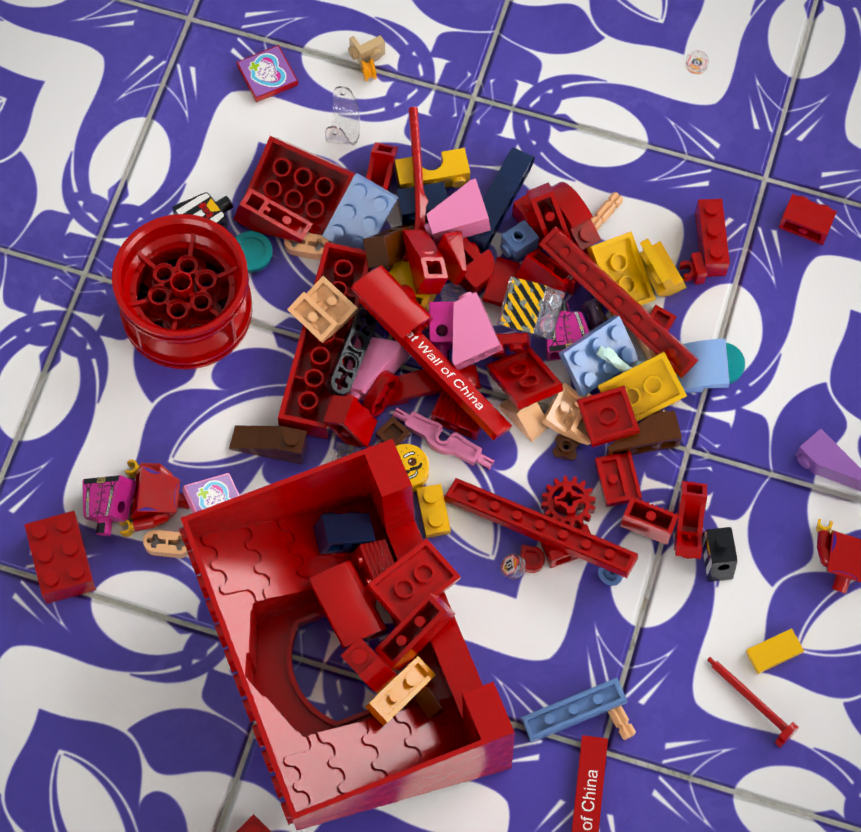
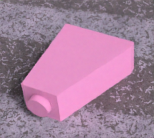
M476 178L467 182L426 214L428 224H424L425 230L433 238L436 246H438L445 233L462 231V237L465 238L490 231L489 217Z
M472 292L465 293L458 298V301L454 302L452 362L458 370L503 350L477 292L473 294Z
M372 337L353 385L346 394L358 398V402L359 400L364 401L378 375L385 370L394 374L408 359L409 353L397 341ZM356 338L354 347L357 349L361 348V341ZM349 359L346 369L351 370L353 363Z

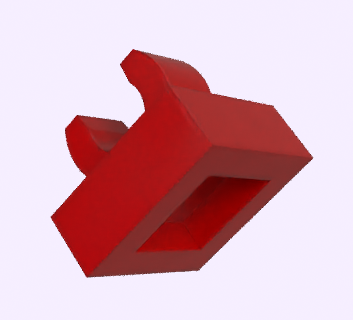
M701 252L692 253L689 261H682L679 265L680 270L688 269L690 273L683 274L682 279L683 281L693 279L695 285L704 284L707 270Z

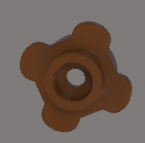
M561 434L557 435L555 438L556 448L553 449V455L563 460H575L577 457L576 447L579 446V442Z

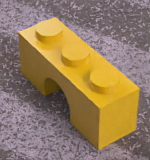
M465 148L442 151L441 166L436 170H426L422 167L423 185L444 182L445 188H460L470 181V168ZM412 157L395 159V175L398 189L414 187Z

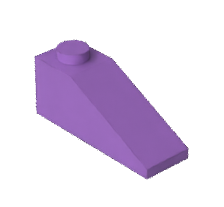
M822 429L818 430L799 447L795 456L803 468L809 469L813 474L861 491V468Z

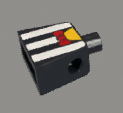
M205 192L174 205L172 210L173 214L202 216L220 224L226 229L228 224L224 213L234 207L227 196L215 202L210 194Z
M724 527L705 530L702 533V552L708 582L732 580L737 566V554L732 528ZM721 565H725L726 568H718V567L721 566Z

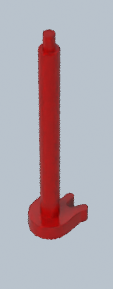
M711 657L707 659L712 665L711 667L782 731L775 742L781 748L796 733L799 726L794 722L790 725L785 723L719 661H715Z

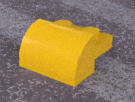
M648 238L640 242L643 249L640 252V256L649 281L658 296H670L687 288L661 241L654 245L651 244Z

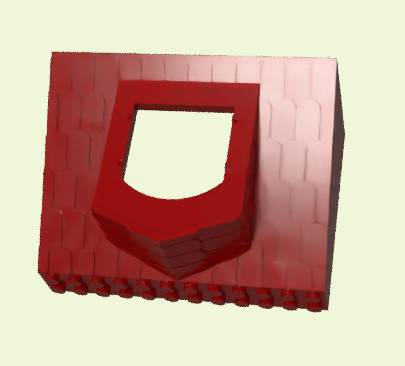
M393 439L180 518L183 527L178 529L205 599L210 598L205 602L213 623L219 622V624L214 626L222 647H228V649L224 650L232 673L238 672L233 675L241 698L247 696V699L242 700L250 723L254 721L257 723L252 726L260 748L266 747V750L261 751L269 773L275 772L276 776L271 777L278 798L284 797L286 801L281 803L282 810L288 825L294 823L296 830L316 826L324 822L354 815L362 811L399 802L400 800L430 793L512 768L514 729L494 681L485 685L482 684L455 616L409 662L411 663L419 656L436 674L420 690L422 691L424 688L429 687L445 710L443 713L432 718H427L415 697H413L385 726L368 710L335 721L321 713L307 700L296 681L293 669V648L299 628L326 617L308 580L331 567L351 561V554L353 553L319 554L313 526L320 516L327 512H335L336 514H346L350 511H359V513L369 512L376 541L386 539L395 562L423 541L414 517L412 484ZM444 592L439 597L451 608ZM391 616L394 626L396 628L399 624Z

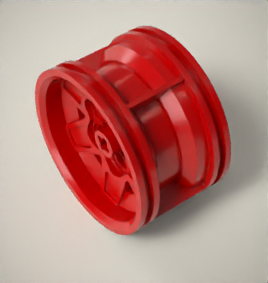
M173 214L145 223L123 242L113 263L112 286L120 309L124 331L131 344L139 353L158 365L185 370L214 364L237 348L249 329L253 307L246 258L240 244L227 229L202 216ZM179 258L177 260L176 266L172 267V265L168 263H165L167 261ZM207 262L216 267L221 273L215 274L212 270L206 269ZM187 268L193 269L191 272H183ZM163 276L170 277L167 280H160V278ZM205 282L212 283L210 286L207 287L202 286V284ZM143 284L149 291L146 297L139 300V293ZM158 298H165L163 302H155ZM227 300L224 308L222 309L219 306V303ZM200 304L208 305L206 308L203 309L197 308V306ZM177 312H183V313H184V314H183L182 316H180V317H175V316H173V315H174L175 313H177ZM163 323V327L158 326L156 324Z

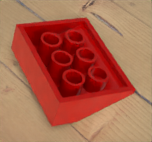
M270 136L246 193L249 188H252L313 223L309 233L323 235L356 173L278 137Z

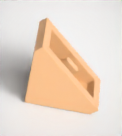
M507 398L498 407L531 442L549 428L541 422L544 413L537 402L529 407L518 410L512 401Z

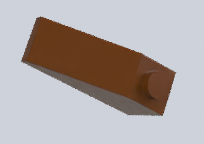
M415 223L395 226L364 238L363 242L368 267L383 266L387 270L393 268V263L401 261L406 252L402 232L403 230H414Z
M663 409L648 416L638 424L640 433L613 442L608 446L606 456L618 453L625 454L631 451V455L679 447L682 435L675 410L667 411Z
M235 425L229 450L302 465L308 443L307 431L285 426Z

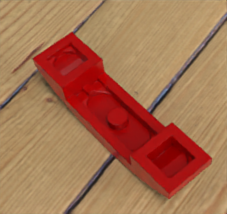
M469 365L459 370L477 390L481 389L476 365ZM424 369L398 376L399 385L386 407L409 403V399L439 394L443 388Z

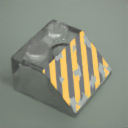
M510 277L497 324L520 333H528L529 336L552 340L565 293L542 284Z

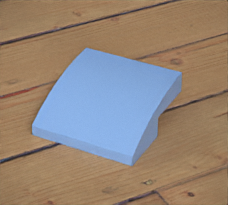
M726 339L702 340L683 344L699 359L682 379L677 375L685 393L703 392L704 388L729 387Z

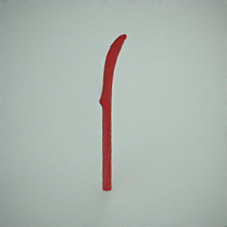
M410 107L408 111L415 193L414 230H425V214L429 200L424 193L418 108ZM407 252L403 257V262L408 261Z

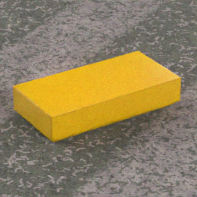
M791 628L748 648L745 652L756 673L760 674L802 654L804 649Z

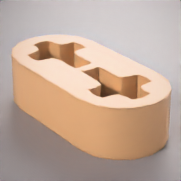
M307 233L302 243L299 242L296 247H292L291 243L294 241L284 239L286 252L290 255L321 260L325 242L329 241L322 235ZM318 244H322L320 251L315 250Z
M151 530L143 538L144 548L151 555L174 558L188 556L185 546H182L181 550H177L175 545H170L178 544L179 540H182L180 532ZM154 538H158L160 543L166 544H157L156 548H152L149 542H153Z

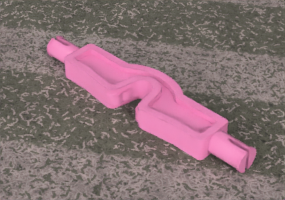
M398 407L395 409L392 416L404 422L405 427L410 432L425 439L428 446L434 451L444 455H454L472 466L476 462L489 470L493 466L495 460L483 455L481 447L473 444L459 433L454 432L446 441H441L439 436L443 431V426L440 423L428 419L415 411L408 414Z

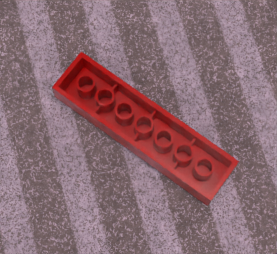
M325 242L314 282L315 285L324 276L359 309L358 312L361 311L362 305L358 302L359 297L351 290V287L356 281L372 271V267H368L365 250ZM352 318L323 343L304 325L302 326L278 414L279 426L307 431L309 436L328 439L330 428L323 420L333 396L328 392L326 383ZM346 357L342 360V364L345 368L347 366L349 359ZM343 375L339 380L336 381V383L338 384L337 388L339 390L341 389L339 385L341 383Z

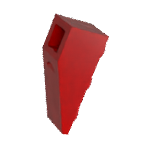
M403 230L402 235L416 294H440L448 280L442 254L426 230Z

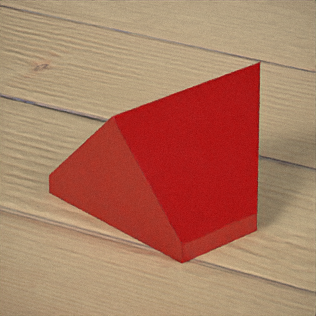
M462 231L445 233L437 248L444 258L448 279L454 285H459L467 272Z

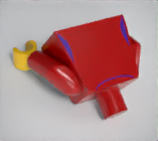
M133 459L127 462L128 466L134 469L131 471L125 470V473L129 478L136 481L130 519L134 520L133 522L129 520L119 522L120 526L128 525L127 530L119 532L122 536L129 537L134 533V530L137 532L148 530L167 523L177 513V508H190L184 494L179 492L180 479L174 477L162 464L141 463L138 465Z
M818 519L816 531L818 533L817 551L820 562L826 567L827 572L836 574L832 589L847 593L851 579L861 582V539L834 530L831 531L832 520L829 521L828 527H823L820 524L821 519Z

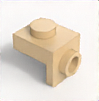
M381 35L362 45L358 43L354 36L349 38L350 47H348V52L353 60L357 59L360 65L361 61L369 62V59L377 61L385 55V41Z

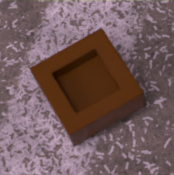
M392 416L375 433V436L381 442L393 439L397 446L403 444L411 436V432Z

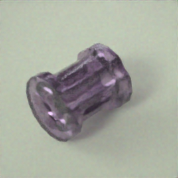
M597 299L589 300L581 305V311L586 314L589 321V330L592 331L608 320V317L604 316L601 303Z

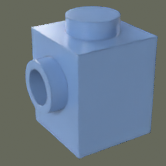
M523 220L501 235L500 249L507 258L510 257L513 261L517 262L538 248L539 236Z

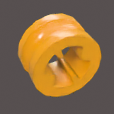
M369 59V62L361 61L364 81H368L369 78L376 80L377 74L373 59Z

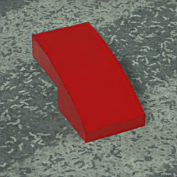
M497 256L493 274L487 283L483 295V302L505 307L512 279L518 272L520 263Z

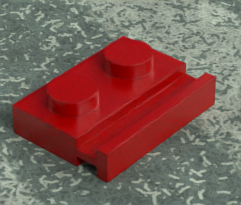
M631 451L625 454L618 453L595 458L594 462L606 507L627 504L633 496L635 499L639 498L640 501L642 500Z

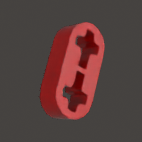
M385 370L376 378L362 405L370 411L373 417L379 416L385 410L399 385V377Z

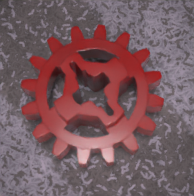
M564 476L563 482H560L557 478L554 479V487L547 484V493H542L541 498L544 501L541 503V509L547 510L544 515L573 527L577 524L582 528L584 525L583 520L590 522V514H594L596 508L593 506L596 502V497L590 496L593 492L592 488L585 489L586 481H582L579 484L577 483L576 476L573 477L572 481H568L567 476ZM561 490L562 493L559 496H554ZM568 500L569 503L572 504V506H568L567 502L565 501ZM582 508H584V510L579 515L575 516V513L578 510H582Z

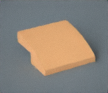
M324 276L307 293L303 292L287 309L322 343L341 329L359 311Z
M564 382L562 383L563 391L554 395L541 422L569 439L589 445L590 440L577 400L591 396V394L579 396L576 390Z

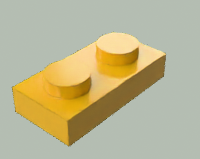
M441 484L416 488L426 538L451 534Z

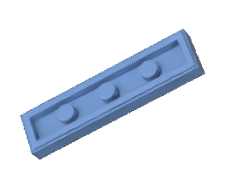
M614 678L520 718L530 742L533 743L627 704L628 701L618 678Z

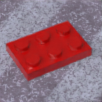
M525 348L524 351L513 353L486 365L488 374L518 410L529 407L538 401L563 391L561 381L532 348Z
M426 538L369 582L367 589L396 622L400 624L428 593L440 596L457 583L461 576Z

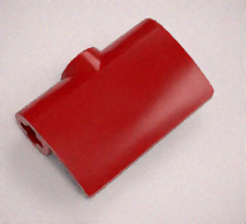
M383 266L370 271L351 287V290L399 339H403L412 330L416 333L423 331L433 320V317L416 300L414 290L409 285H401Z
M351 561L331 567L308 580L344 649L351 646L359 637L369 641L387 631L375 607L376 598L367 589V585L364 586Z

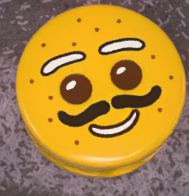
M397 445L396 448L411 481L412 490L416 492V488L423 487L428 480V457L422 449L415 445Z

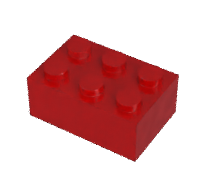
M75 511L24 524L41 594L46 604L96 590Z

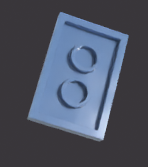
M356 173L322 236L335 244L365 250L363 239L380 233L399 197Z
M614 315L559 352L579 396H585L597 388V385L620 372L612 364L596 355L600 346L605 349L609 347L614 350L617 356L628 365L639 359L620 316Z

